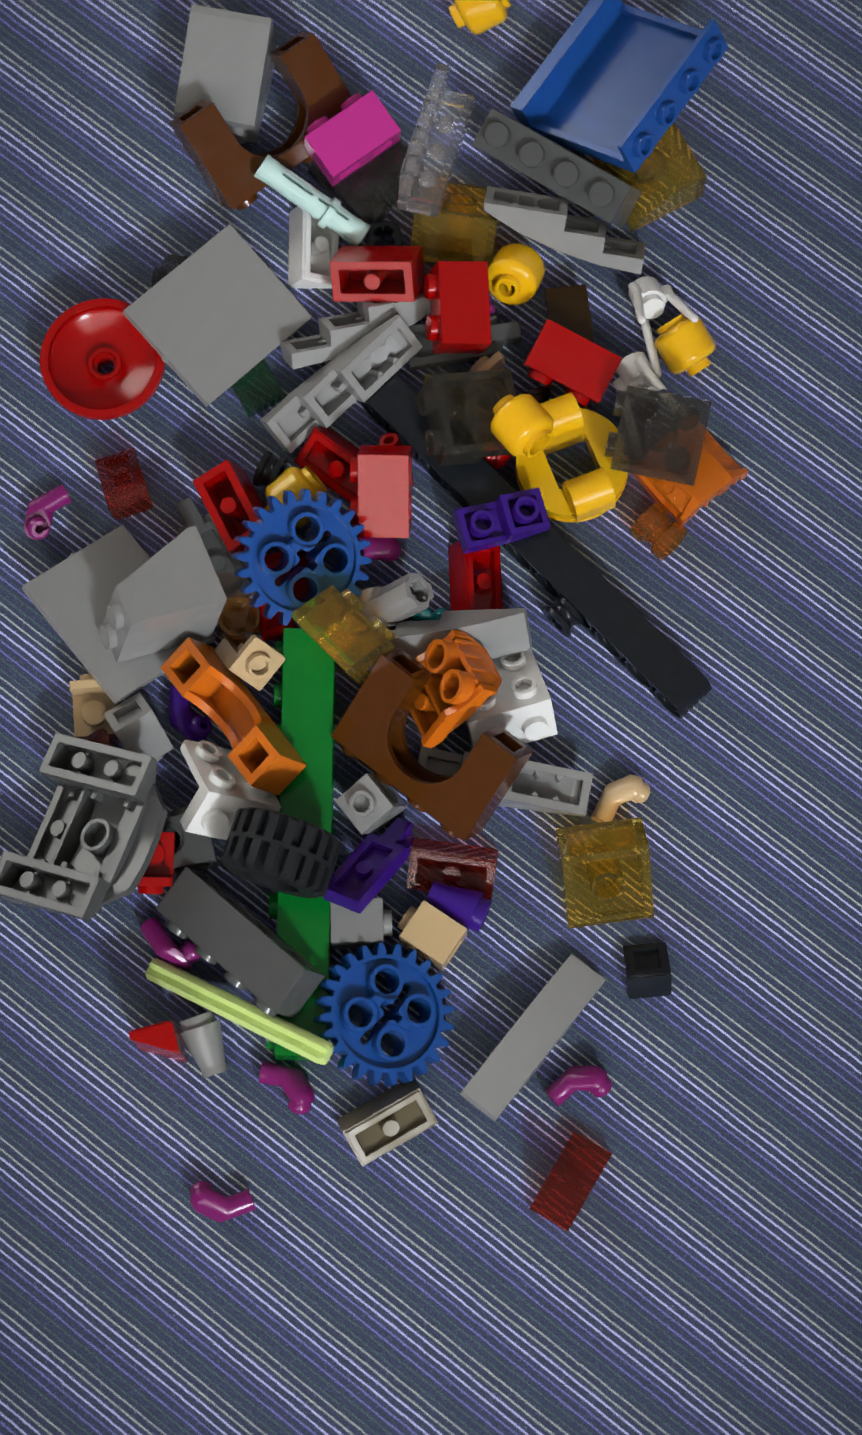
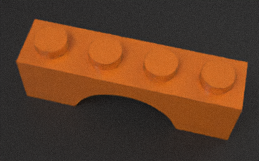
M188 637L160 668L181 696L201 709L222 730L232 746V751L228 754V757L248 784L266 792L279 795L307 764L241 679L222 662L214 651L215 648Z

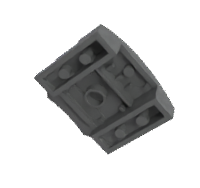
M55 733L39 772L57 783L58 787L27 857L3 851L0 858V898L30 908L37 907L57 914L61 913L89 921L103 905L134 892L156 850L165 824L167 809L155 785L157 759L149 755Z

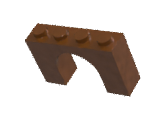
M301 31L269 53L289 86L296 104V118L293 129L287 139L275 149L264 153H250L238 143L214 103L201 100L169 123L221 206L230 210L235 208L242 210L257 200L258 196L256 193L268 185L255 178L254 174L268 154L289 170L300 162L307 164L314 161L304 147V136L308 134L307 128L323 116L331 119L342 111L340 106L351 97L350 92L314 33Z
M401 648L381 654L331 737L341 744V749L345 754L353 759L363 761L373 769L378 780L386 785L396 787L405 794L407 801L414 808L422 812H428L440 822L441 828L447 834L465 841L483 830L534 751L499 725L482 733L455 775H439L427 770L418 763L409 750L405 735V724L412 705L433 673Z

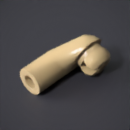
M631 774L608 783L598 800L591 819L601 825L610 827L620 804L628 801L643 803L648 799L650 795L649 784L644 782L642 777Z

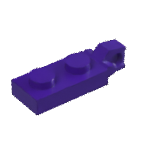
M397 818L383 835L369 833L333 873L323 899L360 914L410 855V848L414 842V838H412L413 824Z

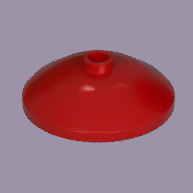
M109 298L84 301L63 312L48 329L40 351L41 374L52 397L69 412L93 420H110L123 417L143 406L159 387L165 370V362L162 361L161 356L123 315L122 312L131 304ZM104 364H112L114 366L113 370L108 374L100 372V368Z

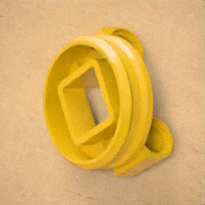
M572 392L540 403L554 420L551 432L553 439L541 453L534 457L528 458L526 455L516 457V478L520 490L539 488L548 518L561 522L588 521L615 508L616 502L624 491L629 472V453L622 434L604 416L588 409L579 408ZM584 441L596 470L564 481L562 489H559L546 455Z

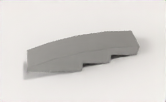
M487 186L483 210L518 233L558 252L587 262L641 275L645 242L606 236L607 221L568 215L569 199Z
M423 288L414 302H357V312L319 318V335L280 341L282 358L293 370L330 361L395 315H400L408 327L415 324L431 313L430 300L425 299Z
M395 315L326 363L287 395L260 422L282 450L291 454L310 436L315 427L322 426L328 428L356 400L363 403L368 400L423 346L401 316Z
M526 608L443 611L440 620L398 622L395 630L356 631L353 633L350 643L358 677L368 676L381 654L397 648H401L415 659L416 656L427 650L433 640H443L453 629L467 632L488 651L491 659L529 650L532 647V639Z
M421 746L417 761L433 773L446 776L455 775L470 752L465 751L462 755ZM528 760L498 806L585 817L593 773Z
M571 953L489 1055L460 1095L493 1121H496L545 1061L551 1050L573 1025L576 1018L606 980Z

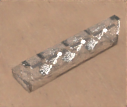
M441 63L436 65L400 170L397 209L434 217L439 215L472 115L475 99L473 95L447 90L449 65Z

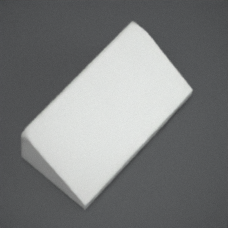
M298 206L292 209L289 214L288 286L296 289H332L330 261L339 250V234L327 226L323 229L317 225L318 220Z

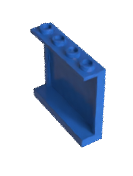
M589 0L512 102L510 108L520 123L559 145L636 173L645 159L651 155L654 147L668 128L674 124L677 116L690 98L699 90L700 85L716 63L722 59L728 45L716 20L710 19L704 29L701 30L623 4L622 0Z

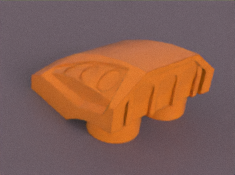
M693 416L644 451L641 458H636L629 464V471L681 526L686 524L689 518L691 519L696 515L701 507H706L714 497L722 495L730 488L731 484L735 485L738 479L741 481L748 474V470L742 468L730 457L701 422Z
M453 629L443 640H433L427 650L415 658L417 662L433 673L410 709V713L422 735L420 741L423 747L433 748L443 742L447 735L465 722L489 696L497 693L502 682V678L488 651L464 631Z

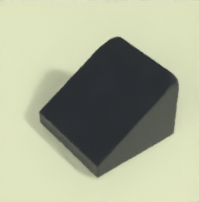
M666 942L623 946L629 999L670 995L671 969Z

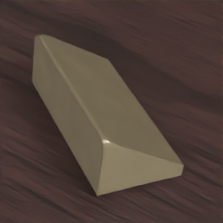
M414 1079L410 1082L399 1083L337 1120V1124L362 1167L438 1123Z

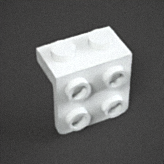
M529 649L492 659L502 678V682L497 693L489 696L466 720L472 748L483 732L499 725L524 744L558 734L551 697L532 650Z
M184 740L180 751L199 785V789L180 819L185 832L227 840L238 809L257 807L280 811L281 805L275 794L248 784L228 757V754L232 751L231 749L217 747L215 744L204 740L200 742Z

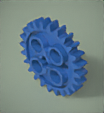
M301 488L296 500L292 491L284 490L283 503H280L276 497L269 496L267 497L268 511L257 506L253 508L258 518L256 523L243 520L242 524L250 531L248 537H235L237 542L245 546L244 551L232 554V558L244 561V567L234 571L235 576L247 577L248 580L242 585L240 591L245 594L255 592L249 604L254 608L266 604L262 616L271 619L278 612V623L285 626L290 622L292 616L295 626L299 628H304L307 616L312 625L321 626L322 613L329 619L336 620L335 606L338 605L349 610L351 606L346 596L348 594L361 596L362 594L354 585L356 580L363 581L369 579V576L359 571L360 565L372 562V559L360 555V550L370 545V541L357 539V535L365 528L364 525L359 523L349 524L355 514L353 510L346 509L339 513L342 500L333 498L326 505L327 495L325 492L318 491L313 500H311L310 490ZM306 516L311 522V532L306 538L299 539L295 532L296 523L299 519ZM328 531L330 533L329 537L324 542L316 545L322 538L323 533ZM272 546H277L281 552V560L276 567L269 569L265 564V553ZM335 548L339 553V562L335 568L327 570L324 566V555L329 549ZM299 550L308 552L305 555V560L308 562L305 567L296 565L300 560L297 555ZM289 571L282 579L281 584L276 586L275 579ZM305 577L309 583L308 593L302 599L297 600L293 594L294 583L298 579Z
M383 942L373 945L371 952L364 945L356 949V957L351 953L341 957L344 967L336 964L328 969L334 980L326 979L319 984L328 995L314 1000L315 1004L325 1008L324 1014L314 1017V1022L326 1024L327 1030L321 1032L318 1037L325 1040L330 1039L334 1045L332 1055L339 1053L342 1056L338 1062L337 1069L341 1070L350 1065L353 1066L351 1076L353 1080L362 1078L367 1072V1082L371 1086L378 1084L381 1077L386 1087L396 1085L397 1078L402 1083L413 1081V1072L418 1076L428 1072L425 1061L431 1064L440 1061V1057L434 1048L442 1049L449 1046V1042L441 1036V1032L454 1029V1025L443 1020L444 1015L454 1011V1007L443 1005L441 999L451 993L450 989H437L436 984L443 977L442 973L429 976L427 971L431 961L428 959L416 964L417 951L415 949L406 952L401 957L400 944L390 946L387 952ZM377 973L382 974L388 982L386 994L381 993L376 988L375 976ZM403 985H407V993L386 1012L385 1018L388 1021L376 1025L368 1036L366 1043L362 1044L360 1039L363 1034L372 1028L383 1016L384 1012L381 1007L392 1004L400 994ZM409 1002L415 1004L419 1009L420 1018L418 1023L411 1021L408 1017L407 1006ZM351 1005L358 1008L361 1012L362 1022L359 1027L353 1025L349 1020L348 1010ZM383 1035L390 1037L393 1042L394 1050L391 1056L385 1054L381 1048L380 1043Z

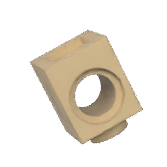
M423 900L418 909L411 906L397 926V928L402 930L399 935L400 943L410 950L415 949L419 956L425 960L429 959L431 964L444 971L467 937V928L425 900Z

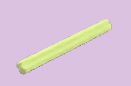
M154 958L146 970L145 976L147 980L321 1065H326L334 1051V1045L331 1042L278 1016L271 1017L257 1006L158 958Z

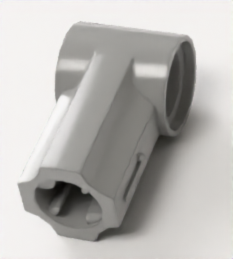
M409 573L386 586L367 588L361 591V596L354 595L362 631L395 630L398 622L429 608V602L434 598L431 584L422 577L421 573Z

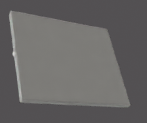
M231 224L222 229L122 312L161 356L162 361L173 369L206 408L280 346V341H286L312 318L308 311L277 278L274 271L262 261Z
M124 525L119 526L77 553H71L67 559L22 586V591L115 705L162 674L165 675L160 667L179 648L175 647L117 663L112 650H107L102 643L100 625L103 624L106 608L110 604L115 586L150 559ZM212 634L211 638L199 642L209 645L215 641L216 637Z

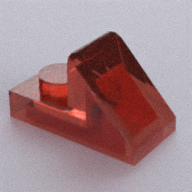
M135 448L95 460L103 493L114 519L118 520L152 508L151 498Z
M574 1131L547 1176L530 1210L568 1232L612 1153Z

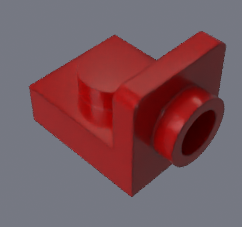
M162 831L154 855L137 886V893L164 894V886L170 887L174 884L175 831Z

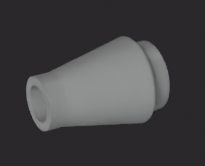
M208 1011L180 1021L183 1032L179 1033L200 1068L203 1078L228 1070L225 1061L220 1019L216 1020L214 1013Z

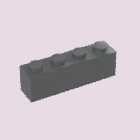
M491 108L472 143L473 146L607 222L623 228L642 193L636 187L494 108Z
M186 866L156 907L168 919L165 926L170 931L183 939L189 937L195 942L197 946L194 948V951L201 958L213 965L216 963L220 964L226 970L223 975L224 978L238 989L245 991L247 988L256 996L253 1003L271 1017H275L278 1013L295 1018L325 977L324 974L206 873Z

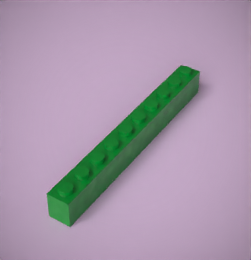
M283 628V641L275 642V649L285 657L284 663L280 666L283 667L282 683L274 684V708H282L281 724H276V726L307 766L280 793L281 809L279 812L312 823L333 835L335 740L331 735L335 730V628ZM282 892L270 893L269 917L270 919H277V935L325 975L322 981L330 980L331 974L328 971L331 967L330 902L324 900L323 897L303 898ZM318 985L295 1018L278 1013L276 1016L318 1036L321 1032L327 1030L326 1024L314 1022V1017L324 1014L325 1008L315 1004L314 1000L327 996L328 993ZM266 1039L267 1049H274V1056L277 1061H311Z

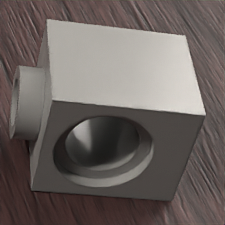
M140 692L103 713L124 750L152 756L158 762L164 754L174 749L154 712Z
M366 773L335 800L361 834L378 833L408 806L392 786L378 780L375 773Z
M373 898L360 914L330 902L332 949H357L364 945L372 948L373 945L379 942L384 943V936H393L392 910H384L383 898Z

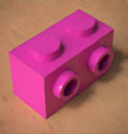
M373 90L364 96L361 93L354 94L340 106L341 112L331 119H328L327 116L319 118L306 130L308 134L304 136V147L332 187L400 141L401 129Z

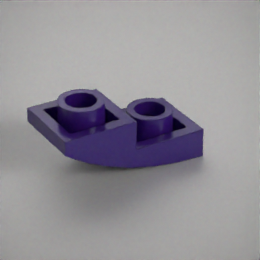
M539 488L499 495L494 502L455 509L452 514L463 554L521 540L547 531L551 527Z

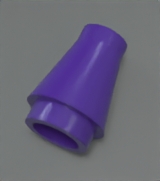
M434 881L426 898V902L467 928V932L469 929L480 932L492 905V900L483 897L484 892L444 885L437 881Z

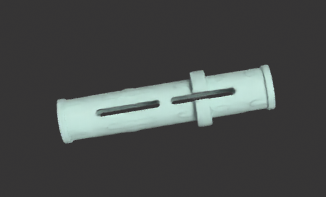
M269 154L254 174L255 178H258L317 219V225L323 229L327 226L353 246L359 245L371 226L342 207V201L334 197L331 199Z

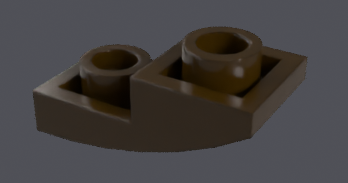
M586 284L544 289L547 319L594 343Z

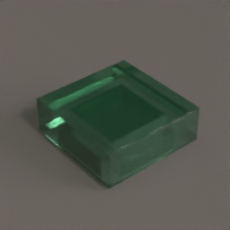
M265 360L258 363L231 386L248 418L285 398L281 387Z

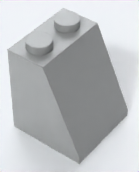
M195 4L191 5L174 110L176 118L201 100L212 102L239 144H244L246 141L257 143L275 68V63L269 53L276 49L272 18Z
M196 525L186 528L115 586L110 604L106 608L103 624L100 625V636L104 647L107 650H112L117 663L179 647L188 637L197 641L212 637L227 597Z

